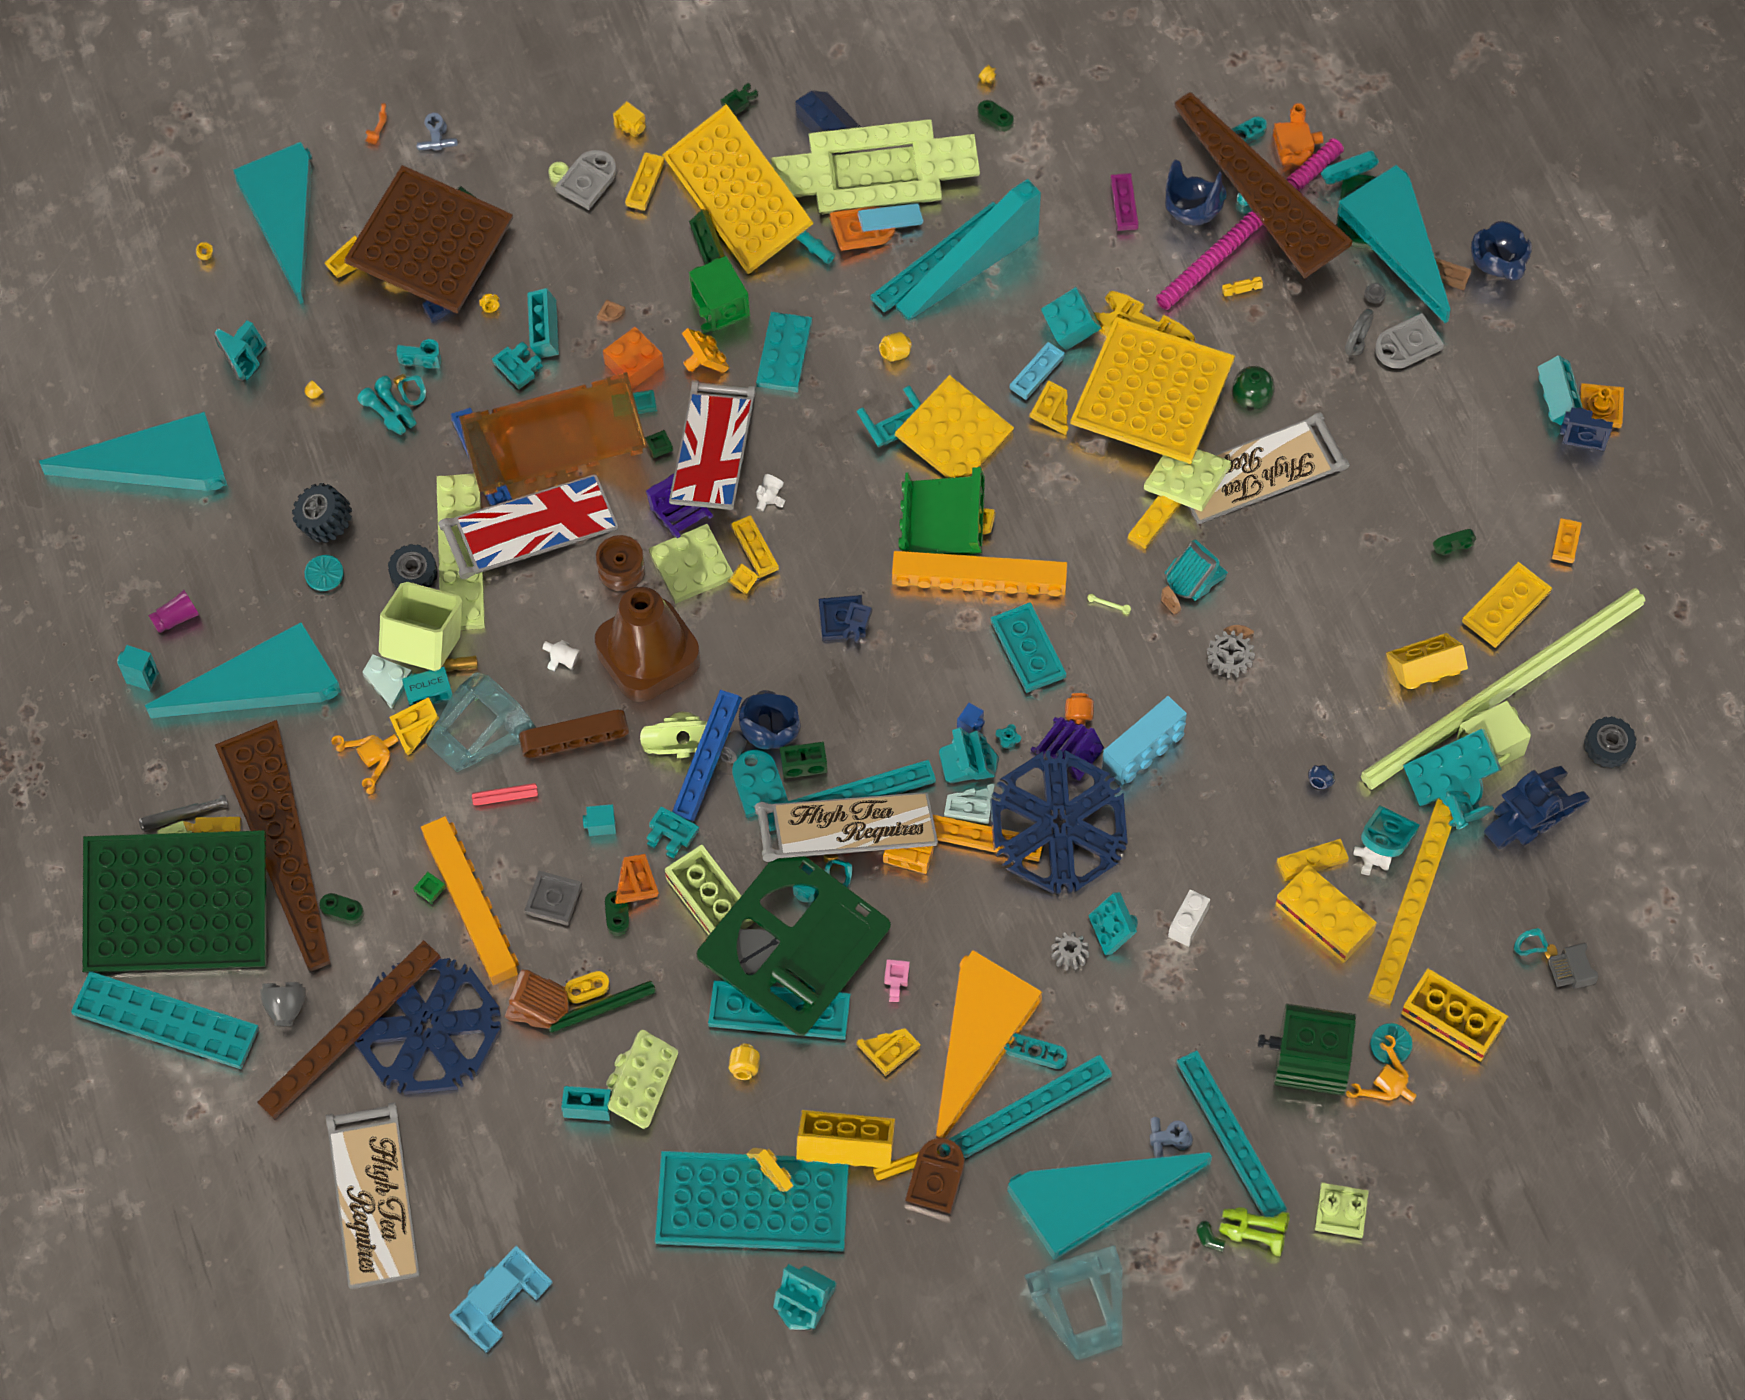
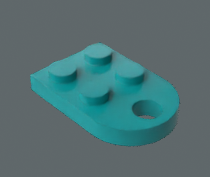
M750 750L742 753L734 762L732 768L733 780L746 819L757 816L755 805L759 802L780 804L788 801L776 763L769 754L760 750ZM750 758L756 759L758 761L757 764L752 767L747 766L745 762Z
M1379 805L1365 825L1361 839L1364 845L1371 851L1382 856L1396 857L1401 855L1418 832L1420 824Z

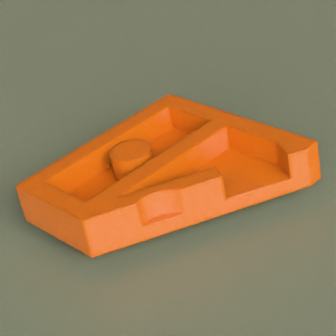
M646 855L624 857L617 888L616 904L657 897L659 892Z

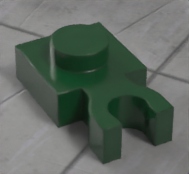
M746 83L740 92L734 89L723 97L721 105L725 106L727 104L736 116L749 106V100H754L758 97V91L755 89L753 92H748L751 90V84Z

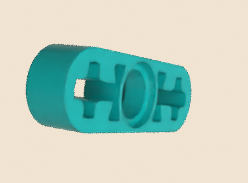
M1253 117L1232 128V130L1236 134L1244 133L1246 138L1243 140L1249 144L1265 135L1267 122L1262 117Z
M1368 151L1326 167L1321 172V176L1326 184H1334L1373 169L1378 165L1379 159L1374 151Z
M1014 1033L1012 1037H1015L1018 1046L1010 1049L1007 1043V1047H1004L1006 1053L1010 1056L1053 1069H1061L1068 1062L1067 1051L1062 1046ZM1024 1043H1026L1024 1048L1025 1052L1023 1053L1022 1047H1024ZM1033 1046H1038L1042 1049V1052L1038 1056H1032L1029 1054V1049ZM1046 1049H1047L1049 1055H1047V1059H1044L1045 1056H1046ZM1057 1053H1060L1061 1058H1059L1057 1061H1054L1053 1056H1056Z

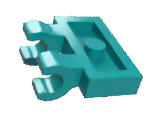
M523 341L513 350L507 346L492 358L493 364L518 389H521L535 378L533 372H538L543 368V365L540 363L542 360L537 355H534L526 363L521 360L530 354L527 350L529 347Z
M661 806L649 823V827L653 830L647 836V840H649L647 845L655 849L662 835L667 836L672 840L666 847V855L674 859L681 845L688 848L699 832V826Z

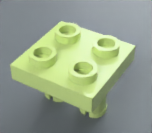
M1321 1183L1315 1230L1362 1238L1368 1190Z

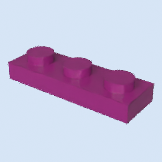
M1131 173L1111 175L1110 181L1117 231L1138 229L1139 224Z

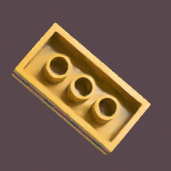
M1309 865L1278 894L1275 904L1343 963L1374 933L1377 924L1375 920Z
M1429 968L1405 1002L1401 1013L1480 1062L1486 1056L1508 1018L1506 1014Z

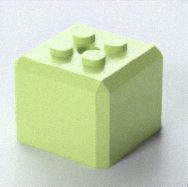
M410 582L401 583L380 614L379 653L382 657L432 671L441 669L460 639L463 600L460 596Z

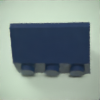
M811 90L795 101L796 116L812 133L861 127L828 92Z

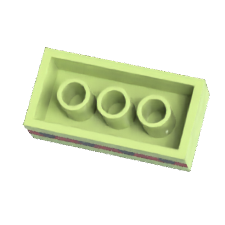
M700 845L665 868L666 880L708 935H710L741 897L740 893L703 845ZM746 919L743 921L740 929H746L755 922L751 919Z

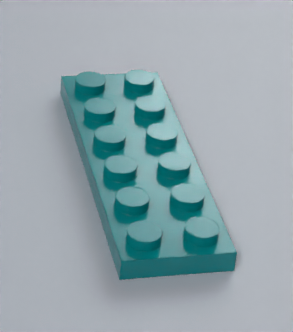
M714 981L708 1020L709 1027L796 1035L727 982ZM772 986L770 988L775 995L795 1010L801 1011L804 1007V1001L785 987ZM839 993L804 1036L846 1040L851 994Z

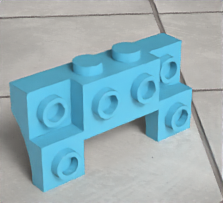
M517 1246L496 1267H491L484 1275L485 1279L479 1285L475 1284L468 1291V1296L450 1314L451 1320L469 1335V1338L486 1353L503 1336L502 1332L491 1321L523 1288L537 1300L552 1284V1280Z

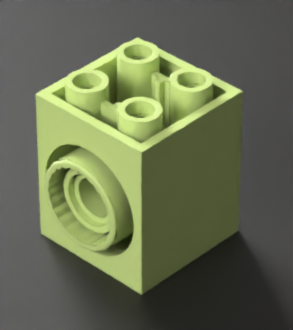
M1507 701L1489 710L1481 711L1469 720L1461 723L1456 740L1480 729H1485L1500 767L1524 756L1531 737L1528 726L1522 724L1517 710L1513 706L1511 707Z

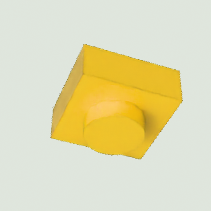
M741 563L728 582L742 593L747 594L759 576Z

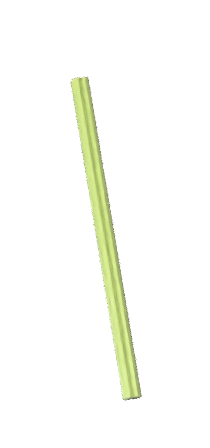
M1637 588L1631 589L1361 772L1362 781L1367 784L1369 789H1374L1404 768L1403 765L1418 759L1459 731L1461 723L1469 720L1481 711L1493 708L1643 606V602L1646 601L1644 595L1640 594Z

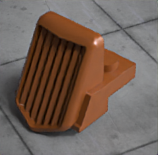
M522 969L509 998L510 1004L504 1017L509 1021L526 1022L532 1027L550 1028L551 1024L556 1023L569 1011L566 987L549 978H543L530 970Z

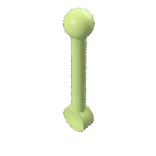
M1094 594L1087 596L1089 602L1096 601L1120 609L1124 614L1131 612L1129 605L1121 606L1097 598Z

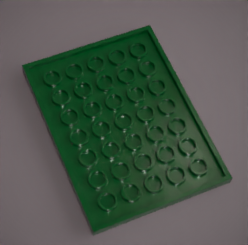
M265 830L83 836L82 972L266 967Z

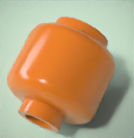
M1085 693L1071 694V697L1065 701V718L1068 721H1074L1076 725L1083 724L1086 726V722L1094 718V701Z

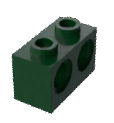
M824 741L780 747L784 779L828 773Z

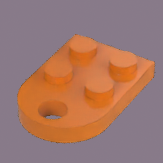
M871 206L830 213L829 218L841 251L881 245L891 240L895 228L862 231L858 217L859 210L881 207Z

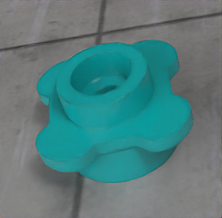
M1009 724L1004 729L996 730L995 735L999 738L1003 748L1012 747L1021 741V736L1017 734L1016 726L1013 724Z

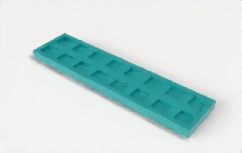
M89 971L71 1010L74 1016L242 1069L259 1031V1026L91 971Z

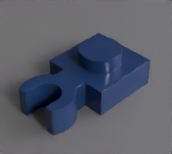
M853 602L850 603L845 619V624L850 625V627L843 633L845 640H848L849 635L854 633L856 634L854 641L856 643L860 642V628L867 630L873 611L872 607Z

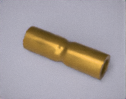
M477 656L457 657L455 659L447 658L442 667H445L446 672L478 669Z

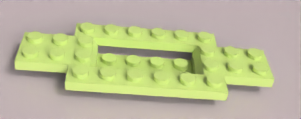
M931 119L809 133L811 153L771 158L772 167L794 197L816 195L819 214L871 206L888 207L942 200L940 180L980 175L975 135L934 139ZM913 144L912 147L832 156V153Z

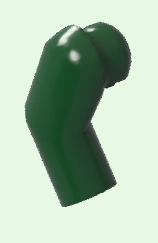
M1201 1221L1196 1229L1201 1244L1223 1252L1226 1241L1214 1237L1211 1224L1208 1221Z

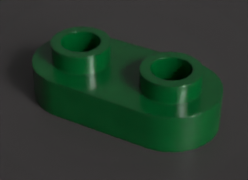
M984 100L979 103L977 115L982 121L1001 132L1012 129L1014 117L1011 112L991 100Z
M1465 529L1439 537L1433 542V546L1437 554L1447 555L1460 548L1468 549L1472 547L1476 541V536L1472 529Z
M612 891L605 897L606 923L611 934L621 936L630 927L628 902L612 903L616 899L617 891ZM618 919L622 921L620 924L614 923Z
M328 893L319 902L323 915L335 920L356 924L364 916V910L360 902L338 894ZM330 901L334 902L332 906H328L327 903ZM350 908H355L354 912H348Z

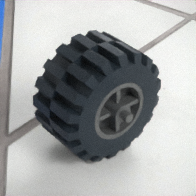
M319 483L318 486L316 484L311 485V488L304 489V493L298 495V501L294 502L293 506H295V509H292L293 521L302 532L316 542L321 543L323 541L326 543L330 539H337V535H342L344 533L343 530L348 528V521L352 518L350 515L352 512V508L349 506L350 502L329 484Z

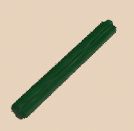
M650 980L571 1010L556 1023L551 1024L549 1030L550 1032H555L654 994L656 992L655 985Z

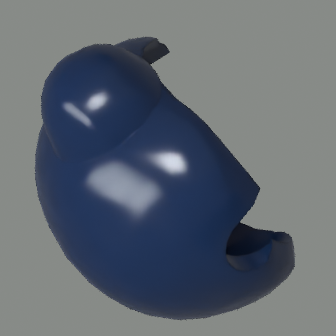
M1498 221L1493 223L1488 229H1482L1473 236L1471 254L1480 270L1492 276L1505 277L1512 281L1519 280L1524 276L1526 264L1532 253V243L1528 238L1526 241L1522 230L1510 222Z
M762 690L755 695L747 697L742 702L739 711V726L745 738L760 749L785 747L791 744L800 732L801 721L798 715V706L791 698L785 695H776L773 691Z

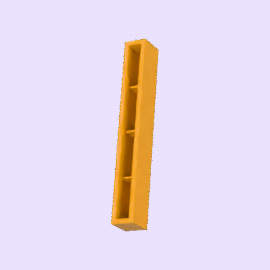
M894 551L892 584L902 587L914 585L921 588H960L966 591L976 589L986 592L1005 591L1010 594L1022 592L1030 595L1049 594L1050 596L1065 595L1067 562Z
M446 816L421 826L424 839L492 985L494 986L518 975L516 967L519 966L517 957L515 953H509L508 947H510L508 938L506 934L501 935L499 928H501L500 921L497 915L492 916L490 909H493L488 896L483 897L481 893L484 890L479 877L475 879L472 874L475 871L470 859L466 860L464 857V853L467 852L461 840L457 842L455 835L458 833L454 823H448Z

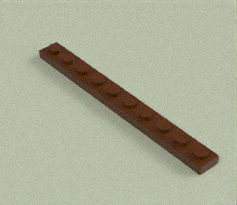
M423 940L257 1103L275 1120L421 978L441 956Z

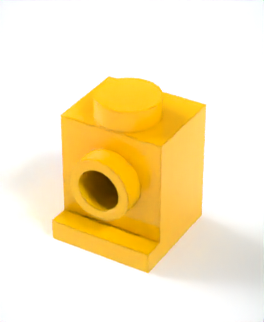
M629 102L623 104L613 113L615 127L618 128L620 126L625 132H629L633 136L644 131L646 127L645 115Z

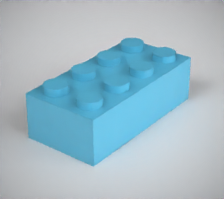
M1167 696L1104 749L1102 770L1110 773L1109 777H1114V781L1120 787L1125 782L1130 783L1136 777L1138 771L1148 768L1153 762L1152 759L1157 755H1163L1172 742L1176 743L1184 736L1187 713Z

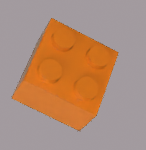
M636 327L603 350L605 364L631 390L664 367L662 352Z

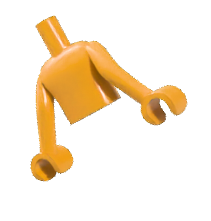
M395 734L385 740L376 735H369L352 741H344L342 736L336 735L332 738L331 742L332 745L341 743L336 746L338 752L344 751L346 747L360 746L356 748V751L368 768L380 761L371 778H365L362 781V787L372 785L366 791L368 794H373L376 791L375 783L390 759L388 748L399 742Z
M1385 1036L1391 1043L1390 1047L1384 1043H1380V1047L1387 1051L1395 1069L1386 1064L1373 1081V1084L1384 1092L1361 1089L1359 1084L1353 1083L1351 1086L1356 1089L1357 1093L1353 1095L1350 1091H1346V1095L1349 1098L1367 1096L1382 1100H1393L1401 1094L1410 1102L1415 1099L1417 1095L1406 1087L1409 1074L1394 1052L1393 1047L1396 1041L1393 1036Z

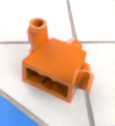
M1301 103L1294 104L1293 108L1290 109L1289 123H1274L1272 136L1282 167L1290 164L1303 165L1304 162L1312 157L1314 145L1323 143L1321 131L1310 132L1308 123L1305 122L1306 110Z

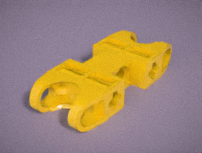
M1110 291L1105 296V300L1112 307L1113 312H1094L1102 328L1099 331L1105 336L1108 335L1113 321L1117 317L1194 343L1196 341L1192 332L1182 324L1165 315L1157 322L1143 314V303L1116 291Z

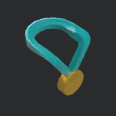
M402 374L393 379L394 384H398V389L404 402L414 406L423 402L426 397V389L420 376L406 377L405 374ZM415 380L421 391L417 400L410 401L407 398L403 389L404 382Z
M825 854L823 860L827 862L825 871L830 874V867L833 863L844 866L846 878L842 884L848 887L852 877V865L849 862L839 860L837 854Z
M1539 928L1523 932L1514 944L1515 952L1521 956L1535 952H1545L1546 957L1549 959L1552 956L1558 955L1555 945H1548L1543 932ZM1531 936H1539L1544 948H1534L1525 951L1520 949L1522 942Z

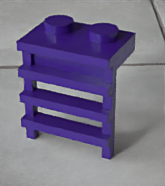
M671 474L668 478L651 486V488L646 490L650 509L657 514L659 520L663 521L665 527L669 528L671 534L679 538L681 537L680 531L705 516L709 519L712 518L713 514L707 507L685 506L666 518V515L683 506L669 503L674 474ZM700 508L699 511L695 512L694 514L690 515L689 517L685 518L684 520L680 521L679 523L675 524L674 526L672 525L673 523H675V522H677L678 520L682 519V518L685 517L686 515H688V514H690L691 512L695 511L696 509Z
M1055 717L1053 719L1054 726L1037 748L1032 746L1030 750L1035 754L1043 751L1044 757L1049 747L1048 750H1050L1051 758L1056 759V753L1062 747V753L1066 750L1092 764L1101 754L1104 746L1094 728L1088 729L1083 724L1076 725L1074 721L1070 720L1068 722L1063 717ZM1074 767L1067 768L1073 779L1080 781L1085 774Z

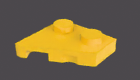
M906 1028L896 1030L891 1034H880L876 1038L868 1040L859 1039L856 1042L857 1046L885 1076L921 1048V1044Z

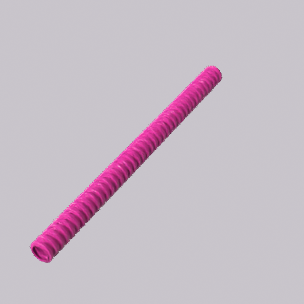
M1331 138L1329 142L1322 146L1320 150L1313 154L1286 180L1300 192L1318 173H1321L1335 158L1344 152L1343 145L1339 140ZM1253 210L1156 296V301L1160 307L1169 310L1184 294H1187L1193 286L1197 285L1206 274H1209L1215 266H1218L1219 262H1222L1245 239H1248L1258 227L1263 225Z

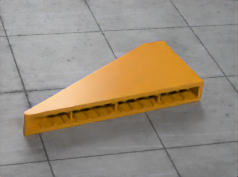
M972 950L969 956L965 955L959 964L960 972L936 1138H947L1006 1053L1004 1047H1007L1006 1044L1008 1043L1011 1046L1015 1040V1037H1012L1013 1034L1020 1033L1042 1001V991Z

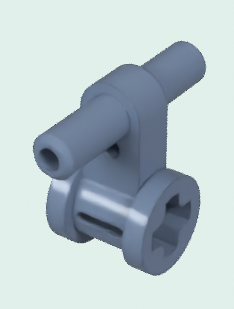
M431 113L425 118V126L431 133L432 141L418 142L417 149L419 151L428 149L437 151L445 147L458 145L456 138L442 140V135L447 131V124L439 114Z
M1153 1117L1151 1119L1152 1134H1150V1143L1153 1146L1154 1158L1164 1157L1163 1146L1173 1144L1179 1150H1184L1191 1146L1193 1136L1184 1122L1174 1121L1168 1126L1167 1130L1161 1131L1160 1118Z

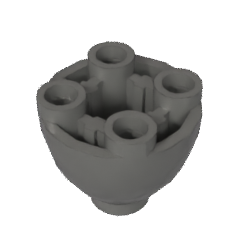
M287 982L285 987H280L276 983L262 984L263 989H260L262 1005L268 1015L274 1020L275 1026H292L293 1020L303 1006L306 987H303V984H299V982Z

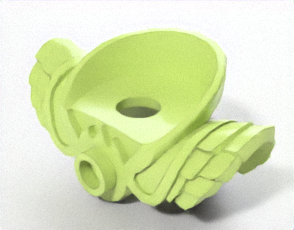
M681 711L674 713L670 717L664 718V723L645 726L640 735L641 745L647 753L677 754V758L690 757V753L696 752L707 721H701L699 716L691 712ZM681 731L687 732L690 736L686 744H680L677 741V734Z

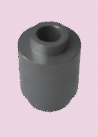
M733 730L729 732L719 756L722 761L735 762L746 747L747 739L741 731Z

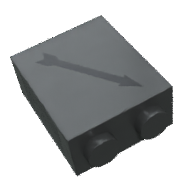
M740 929L737 940V954L743 971L747 975H754L780 944L779 940L766 930Z

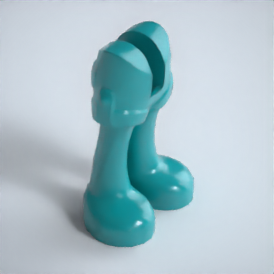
M385 375L376 381L374 391L370 387L363 389L359 393L357 400L361 405L375 409L385 419V426L401 436L406 432V429L399 420L400 418L409 428L415 426L417 422L413 416V411L406 405L402 406L391 393L392 380ZM377 395H378L380 398H382V399L391 407V409H392L394 412H390V411L379 401V399L377 398Z

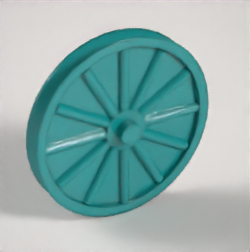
M320 555L308 562L305 567L304 576L311 588L318 591H328L340 584L344 576V570L337 558L330 555Z
M1395 1023L1379 1026L1372 1034L1370 1041L1374 1056L1383 1063L1393 1065L1387 1051L1380 1047V1043L1390 1047L1391 1043L1385 1036L1391 1035L1396 1041L1393 1049L1400 1063L1406 1060L1411 1053L1413 1044L1409 1032L1401 1025Z

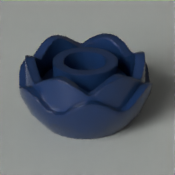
M1314 765L1308 771V779L1311 785L1317 789H1327L1335 783L1334 772L1330 771L1325 765Z

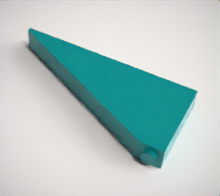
M298 142L233 169L236 182L297 300L302 304L304 303L312 174L310 160L313 158L309 149H304L302 143Z
M1395 165L1340 200L1337 214L1444 323H1447L1451 308L1413 186L1407 172Z
M1029 179L1011 189L896 305V308L908 321L912 320L1039 235L1041 192Z
M205 412L39 461L44 475L202 491L217 490L227 485Z
M300 622L146 704L145 708L150 718L317 703L334 698L341 692V689L331 669Z
M1208 1152L1028 1171L1023 1175L1019 1173L1009 1180L1008 1193L1053 1260L1211 1164L1212 1155Z

